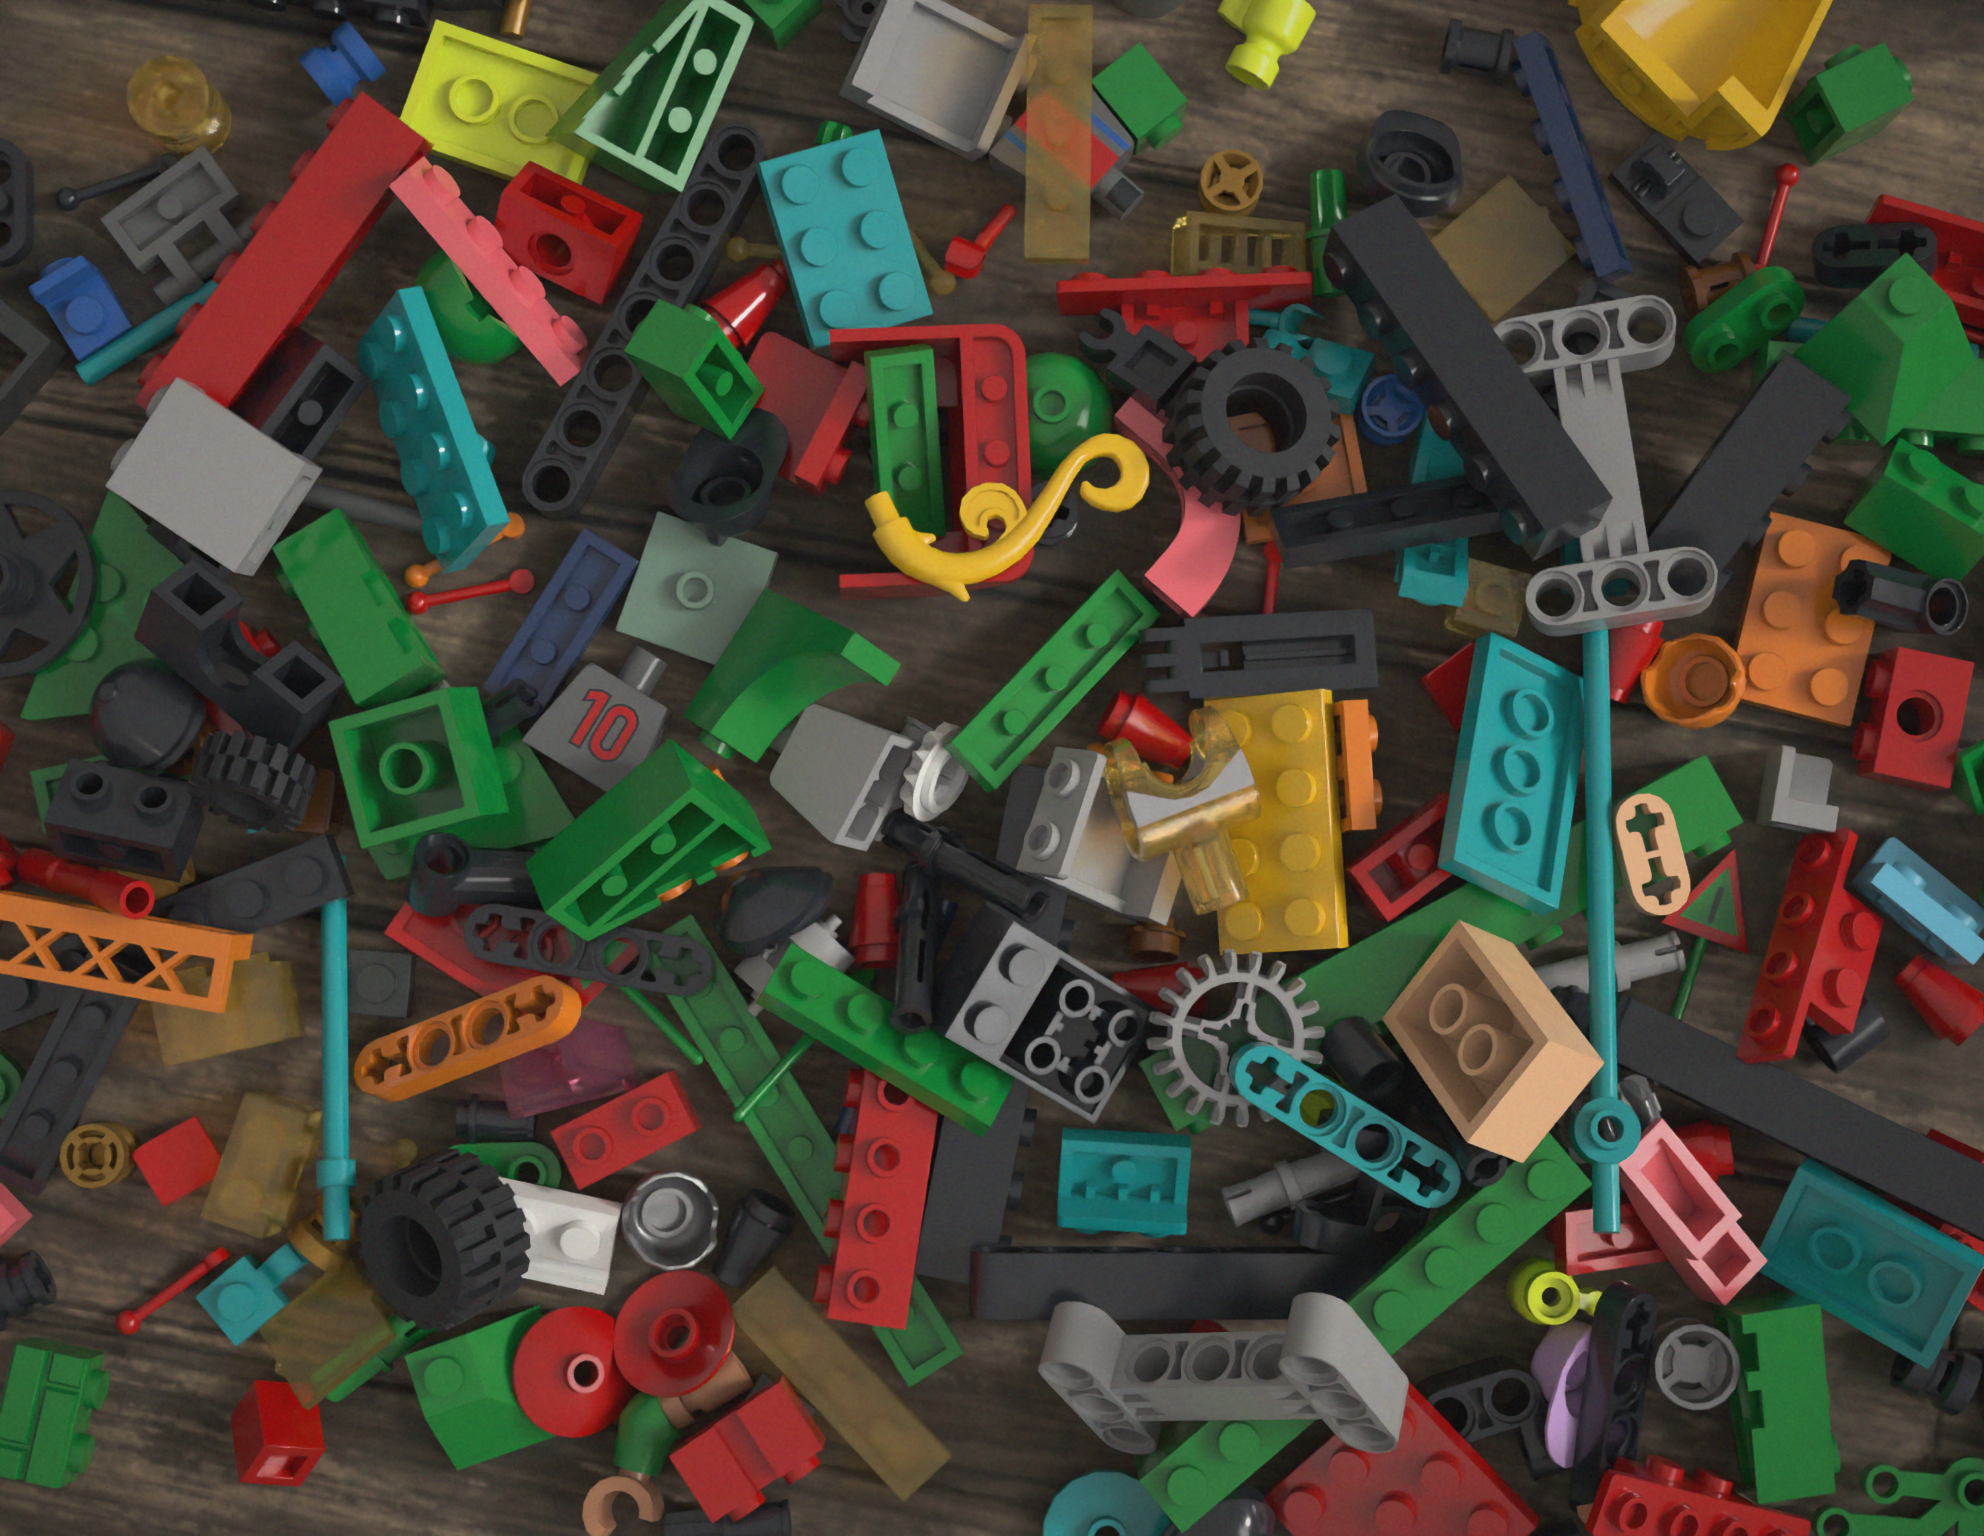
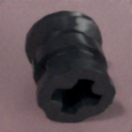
M34 1250L21 1254L19 1263L15 1265L9 1261L0 1264V1332L8 1327L9 1317L16 1316V1319H21L34 1311V1305L39 1303L42 1306H48L56 1301L57 1289L53 1276L42 1257Z

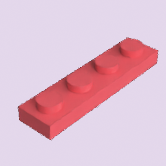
M422 157L389 185L392 191L560 387L580 372L590 354L586 347L588 342L583 331L568 316H559L544 298L546 295L545 289L536 275L525 266L518 267L502 249L503 240L496 228L484 217H475L459 198L460 189L452 176L438 165L432 166L425 157Z

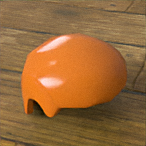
M1697 632L1662 643L1658 655L1650 667L1642 670L1640 676L1644 703L1662 721L1688 730L1712 728L1726 720L1739 704L1747 680L1745 678L1746 670L1741 657L1720 637Z

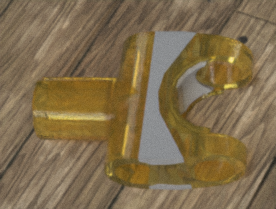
M1205 706L1190 713L1189 726L1193 741L1189 742L1191 750L1190 764L1184 776L1174 784L1163 782L1152 774L1146 762L1141 763L1133 745L1124 737L1108 742L1103 750V755L1107 759L1104 772L1111 806L1128 850L1135 860L1140 863L1173 852L1195 915L1225 908L1250 896L1227 830L1255 820L1261 814L1259 794L1247 760L1226 720L1212 706Z

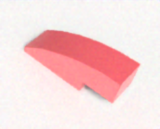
M1655 1118L1641 1133L1640 1142L1635 1152L1629 1158L1619 1163V1180L1648 1232L1699 1300L1725 1306L1762 1268L1767 1259L1736 1223L1742 1216L1667 1123L1662 1118Z

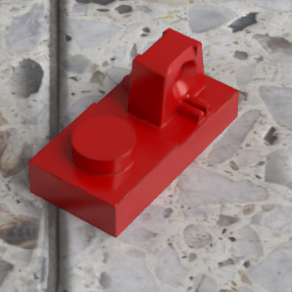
M1628 1196L1620 1197V1233L1618 1234L1593 1233V1202L1568 1205L1546 1223V1240L1553 1244L1555 1249V1270L1567 1276L1669 1261L1636 1213Z

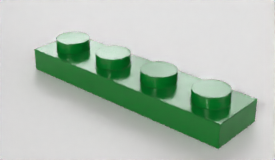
M1118 569L1109 573L943 747L987 793L996 790L1139 639L1138 630L1148 629L1160 616V613Z
M793 943L790 944L756 1001L758 1005L981 1138L991 1127L1015 1080L1014 1076L955 1043L932 1027L926 1032L914 1035L897 1031L890 1023L893 1003Z

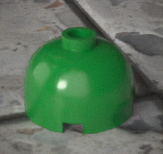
M441 247L420 267L413 287H422L449 358L460 363L481 367L496 364L525 346Z
M1054 351L1026 357L1031 477L1047 481L1050 480L1058 466L1073 449L1090 437L1102 433L1111 434L1115 415L1110 390L1098 372L1074 355ZM1099 458L1086 462L1080 471L1094 465Z

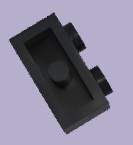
M70 758L43 822L52 854L55 857L180 883L204 822L202 806L193 801L195 796L188 795V786H186L188 781L177 775L162 773L156 776L128 770L107 760L90 762Z

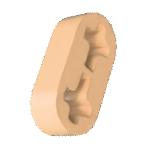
M1636 794L1625 798L1612 811L1613 844L1627 897L1630 903L1641 913L1650 916L1669 915L1678 911L1687 902L1691 891L1690 878L1674 815L1669 805L1658 796ZM1636 805L1641 806L1644 814H1655L1658 826L1648 830L1652 849L1649 852L1645 850L1641 834L1639 832L1629 833L1626 828V820L1635 817L1636 811L1634 806ZM1649 858H1654L1657 873L1660 877H1671L1674 889L1664 893L1665 903L1659 905L1656 896H1645L1642 891V884L1651 881L1652 878L1648 862Z

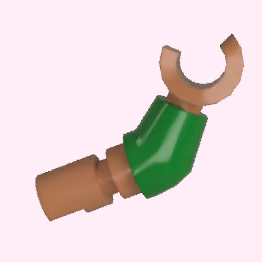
M732 1350L729 1352L720 1370L699 1389L673 1398L653 1397L640 1391L628 1402L620 1413L613 1464L620 1467L618 1475L600 1480L589 1490L583 1502L582 1518L586 1531L591 1536H609L615 1529L617 1524L612 1514V1503L616 1495L621 1491L630 1494L637 1501L640 1519L650 1522L662 1519L664 1515V1501L661 1491L650 1477L651 1475H660L673 1442L684 1436V1427L698 1419V1410L702 1409L705 1413H709L755 1386L746 1368Z

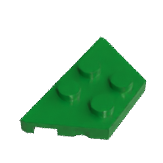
M108 490L90 536L98 570L97 593L92 613L74 645L59 660L37 672L20 715L23 719L37 723L46 722L48 719L75 716L88 717L90 699L96 686L106 674L115 667L131 660L158 658L137 641L134 635L151 589L185 564L179 557L171 553L145 530L149 525L134 510L132 504L111 490ZM79 570L76 572L65 600L71 611L74 609L79 587Z

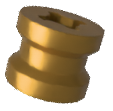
M1226 149L1215 153L1206 161L1198 183L1197 198L1202 210L1210 218L1221 223H1235L1249 216L1254 211L1263 188V173L1259 163L1250 154L1239 149ZM1224 192L1226 194L1234 195L1236 200H1234L1233 197H1227L1225 195L1219 197L1218 195Z

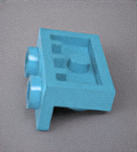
M1897 838L1885 839L1849 884L1949 966L1974 965L1984 953V940L1978 936L1984 928V908Z

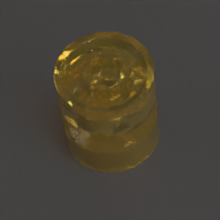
M161 55L148 59L135 70L127 88L126 101L130 114L140 127L166 152L173 153L180 159H183L200 145H203L211 154L223 145L231 126V112L227 100L193 62L181 56Z

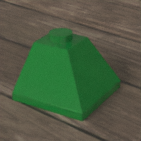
M1907 252L1882 271L1792 354L1848 392L1852 399L1845 409L1852 413L1851 419L1879 449L1887 444L1976 362L1952 299Z
M540 1304L421 1345L404 1355L424 1418L457 1471L557 1436L540 1429L525 1416L515 1398L511 1380L513 1357L519 1341L528 1328L544 1315Z

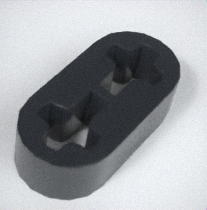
M1915 222L1833 226L1820 232L1813 241L1812 260L1814 275L1821 284L1830 288H1865L1882 271L1900 258L1902 252L1913 251V256L1911 257L1931 277L1935 273L1938 264L1936 235L1928 226ZM1839 254H1847V259L1838 260L1836 258Z

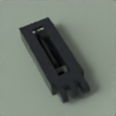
M1373 608L1187 618L1179 621L1177 627L1138 630L1139 644L1156 645L1164 643L1165 654L1140 656L1141 669L1166 668L1167 679L1153 678L1142 681L1143 695L1182 693V702L1315 689L1332 690V693L1369 691L1378 688ZM1241 642L1243 670L1203 672V669L1228 667L1229 658L1228 650L1202 653L1201 644Z

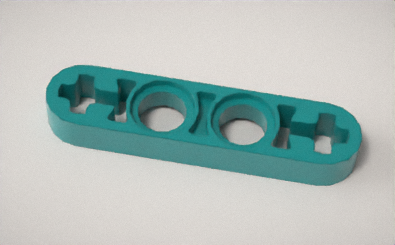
M1251 1042L1242 1046L1233 1055L1229 1065V1079L1232 1086L1243 1098L1417 1205L1425 1208H1438L1449 1203L1457 1194L1461 1183L1460 1169L1456 1160L1444 1150L1271 1044ZM1268 1056L1272 1057L1273 1060L1270 1063L1269 1069L1290 1084L1293 1083L1295 1072L1302 1073V1078L1296 1081L1288 1090L1283 1109H1278L1275 1105L1284 1098V1095L1269 1085L1259 1083L1254 1090L1249 1089L1253 1078L1245 1070L1252 1060L1262 1064ZM1315 1089L1328 1091L1334 1100V1111L1331 1118L1319 1126L1306 1124L1300 1116L1299 1107L1302 1098L1308 1092ZM1369 1124H1381L1389 1134L1387 1151L1375 1160L1361 1158L1355 1148L1358 1132ZM1408 1140L1412 1141L1413 1145L1405 1151L1406 1142ZM1403 1153L1427 1167H1430L1437 1159L1438 1163L1435 1171L1442 1177L1440 1184L1436 1188L1431 1185H1425L1420 1192H1417L1420 1180L1397 1165L1402 1159ZM1395 1167L1394 1176H1387V1173Z

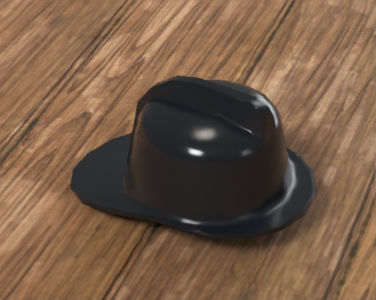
M752 408L731 441L702 427L694 437L668 484L666 492L669 506L678 516L691 521L699 531L705 533L708 541L713 546L721 547L727 538L743 535L755 529L766 516L770 505L771 486L787 455L789 439L785 425L775 414L761 408Z

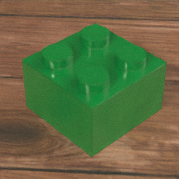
M447 687L328 722L361 849L392 845L425 836L429 833L443 831L509 812L477 687Z

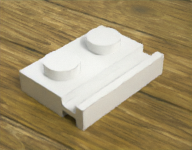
M499 1177V1180L503 1184L508 1183L515 1193L513 1199L517 1207L522 1208L526 1218V1222L523 1223L524 1231L530 1234L531 1248L525 1251L530 1259L528 1272L521 1275L522 1278L604 1295L609 1280V1271L623 1203Z

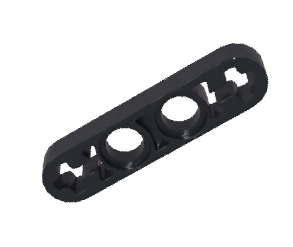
M486 904L476 908L468 916L464 925V941L468 950L477 958L493 964L676 997H694L703 993L711 985L715 975V962L711 952L700 942L686 937L618 926L587 942L572 932L576 939L574 954L563 963H551L544 958L541 952V940L548 930L565 926L545 912L502 904ZM495 916H502L501 923L503 927L511 931L526 933L525 921H536L527 938L528 959L518 958L523 946L512 942H498L496 950L488 952V941L479 937L481 925L491 926ZM618 938L632 940L639 949V962L637 966L625 975L611 973L604 963L606 947ZM651 943L663 944L657 956L665 959L680 960L684 950H692L693 961L702 965L701 975L690 976L686 986H678L676 974L671 971L655 968L656 981H644L652 964Z
M1616 1281L1605 1289L1596 1304L1593 1315L1569 1488V1506L1577 1514V1506L1594 1503L1602 1477L1606 1470H1613L1617 1456L1636 1461L1657 1316V1303L1653 1295L1624 1281Z

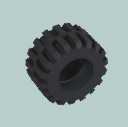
M1254 337L1247 346L1244 345L1241 339L1228 342L1221 351L1215 349L1198 365L1175 391L1174 394L1176 396L1167 405L1164 417L1170 421L1162 429L1163 443L1173 444V448L1166 455L1170 469L1180 466L1184 475L1178 482L1186 491L1192 486L1196 487L1202 493L1197 501L1208 508L1217 501L1222 503L1223 514L1236 516L1245 508L1248 517L1262 516L1269 508L1284 507L1321 474V471L1330 464L1336 453L1331 447L1340 440L1341 426L1331 422L1340 414L1338 400H1328L1326 393L1332 386L1325 375L1317 379L1311 372V369L1316 365L1306 355L1300 361L1291 356L1293 347L1280 342L1274 349H1270L1267 338ZM1226 404L1243 405L1260 414L1272 430L1275 440V453L1260 452L1244 444L1231 429L1227 419Z
M458 1149L437 1151L374 1182L368 1188L369 1194L362 1197L358 1207L362 1216L356 1219V1232L361 1239V1243L357 1244L360 1258L365 1260L368 1269L365 1272L371 1284L375 1283L379 1289V1296L387 1306L393 1305L397 1316L404 1321L414 1320L417 1328L427 1331L435 1328L437 1331L448 1330L510 1297V1294L518 1290L523 1283L521 1275L528 1272L530 1259L525 1251L531 1248L530 1234L524 1231L523 1223L526 1222L522 1208L517 1207L513 1199L515 1193L509 1184H503L499 1180V1172L490 1164L482 1166L479 1156L470 1152L461 1155Z

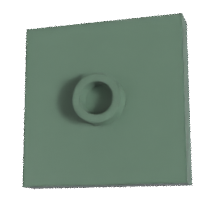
M658 511L615 630L623 635L715 666L764 588L768 587L779 555L777 552L734 537L727 538L721 547L713 546L708 541L705 533L699 531L693 523Z

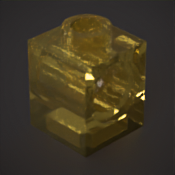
M1469 558L1468 588L1463 606H1448L1443 629L1480 638L1492 631L1508 640H1512L1518 632L1526 599V589L1532 574Z

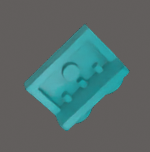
M1062 1127L1057 1226L1072 1228L1077 1232L1085 1234H1097L1105 1230L1137 1232L1148 1238H1162L1169 1234H1186L1187 1194L1192 1149L1191 1135Z

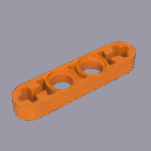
M547 975L537 976L378 1038L367 1044L357 1057L354 1065L356 1085L362 1092L389 1103L398 1102L560 1040L570 1034L578 1023L581 1015L579 994L571 986ZM551 997L555 998V1003L550 1005L549 1000ZM546 1011L545 1019L536 1015ZM502 1013L504 1028L501 1035L493 1043L485 1045L483 1030L486 1023L493 1016ZM448 1034L450 1039L448 1054L442 1062L432 1066L430 1062L431 1048L438 1038ZM390 1060L397 1062L399 1064L390 1067ZM382 1074H384V1081H381Z

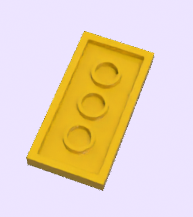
M1315 689L1204 701L1207 750L1213 745L1214 760L1224 751L1229 761H1231L1239 751L1238 749L1241 748L1255 784L1210 801L1220 955L1223 954L1225 949H1234L1236 954H1249L1251 951L1266 953L1349 948L1332 690Z

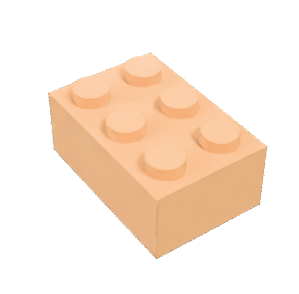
M1460 920L1456 922L1382 1018L1466 1142L1524 1163L1604 1064V1061L1516 946L1510 941Z

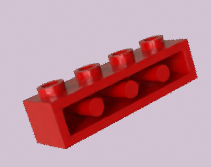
M862 1066L859 1067V1070L849 1068L844 1088L843 1107L853 1108L849 1134H838L833 1159V1172L843 1173L839 1199H828L823 1222V1237L833 1238L829 1265L819 1263L817 1266L812 1302L822 1304L820 1318L905 1330L938 1112Z

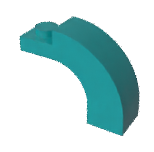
M1426 407L1424 416L1417 427L1406 485L1466 475L1463 468V460L1449 440L1444 441L1439 438L1431 427ZM1468 537L1396 550L1393 582H1398V596L1412 598L1425 605L1446 604L1462 607L1468 588Z

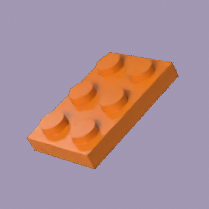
M1771 511L1766 515L1772 519V522L1758 541L1732 647L1741 657L1746 670L1745 678L1747 682L1740 702L1840 728L1850 727L1875 623L1840 614V607L1837 601L1832 598L1835 577L1846 569L1850 560L1854 559L1867 560L1889 566L1892 552L1862 534Z

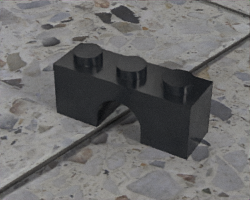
M194 558L151 589L134 638L254 737L257 735L267 738L266 744L271 746L279 743L288 747L287 754L290 755L324 727L345 681L296 640L272 658H268L256 651L246 640L239 624V612L245 598Z

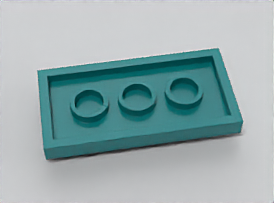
M421 286L399 289L358 342L357 360L360 370L372 379L371 384L379 403L380 424L385 435L393 440L401 461L400 475L402 484L406 492L410 496H414L423 520L422 535L425 545L430 553L436 555L442 574L466 569L506 527L510 519Z
M1492 631L1476 639L1437 867L1543 916L1559 909L1584 741L1583 678Z

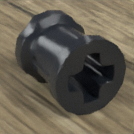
M1451 18L1442 49L1439 73L1449 75L1454 70L1489 77L1491 85L1501 86L1511 55L1514 30L1504 28L1501 33H1495L1463 26L1461 20Z
M1048 481L1038 483L1032 487V504ZM1070 488L1059 508V514L1067 517L1066 521L1055 519L1052 527L1045 529L1037 542L1039 545L1056 546L1061 541L1069 539L1077 527L1079 504L1076 495Z

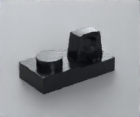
M1658 131L1621 163L1607 178L1688 265L1692 264L1696 267L1744 222Z

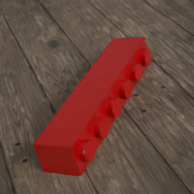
M361 91L355 101L350 97L345 98L330 116L326 127L332 132L316 152L312 148L308 149L291 169L288 179L293 182V185L279 203L275 200L269 201L254 219L250 230L256 235L243 253L240 254L237 251H233L219 266L213 276V282L218 285L204 305L196 302L182 316L175 328V332L181 337L167 356L158 353L143 369L137 381L143 388L133 401L147 410L156 392L166 384L171 385L175 378L179 377L194 383L203 389L206 395L233 412L295 326L300 327L396 198L397 195L389 185L422 157H426L434 144L363 91Z

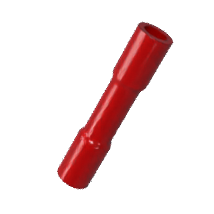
M42 848L28 849L21 855L17 864L19 878L28 885L55 894H68L92 902L99 909L132 920L144 918L154 906V890L147 882L113 871H99L78 864L74 860L55 857L51 851Z

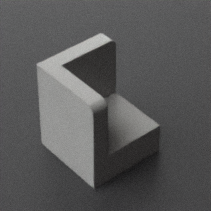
M1780 745L1768 749L1755 824L1809 834L1835 832L1839 807L1826 805L1833 767L1832 761L1827 758L1796 753V748Z

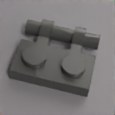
M200 145L100 220L135 267L143 274L163 261L172 274L155 285L153 290L161 301L169 307L187 294L191 295L203 287L206 283L205 281L215 274L222 262L233 251H237L240 254L243 253L256 235L250 228L257 215L253 213L236 227L231 224L226 214L245 201V199L211 153L203 145ZM209 227L218 240L191 260H188L180 248Z

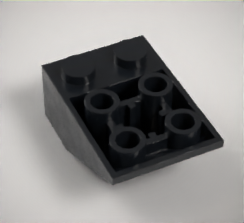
M981 904L934 982L932 1001L933 1022L930 1024V1027L1095 1124L1154 1025L1148 1020L1150 1012L1161 1011L1013 920Z

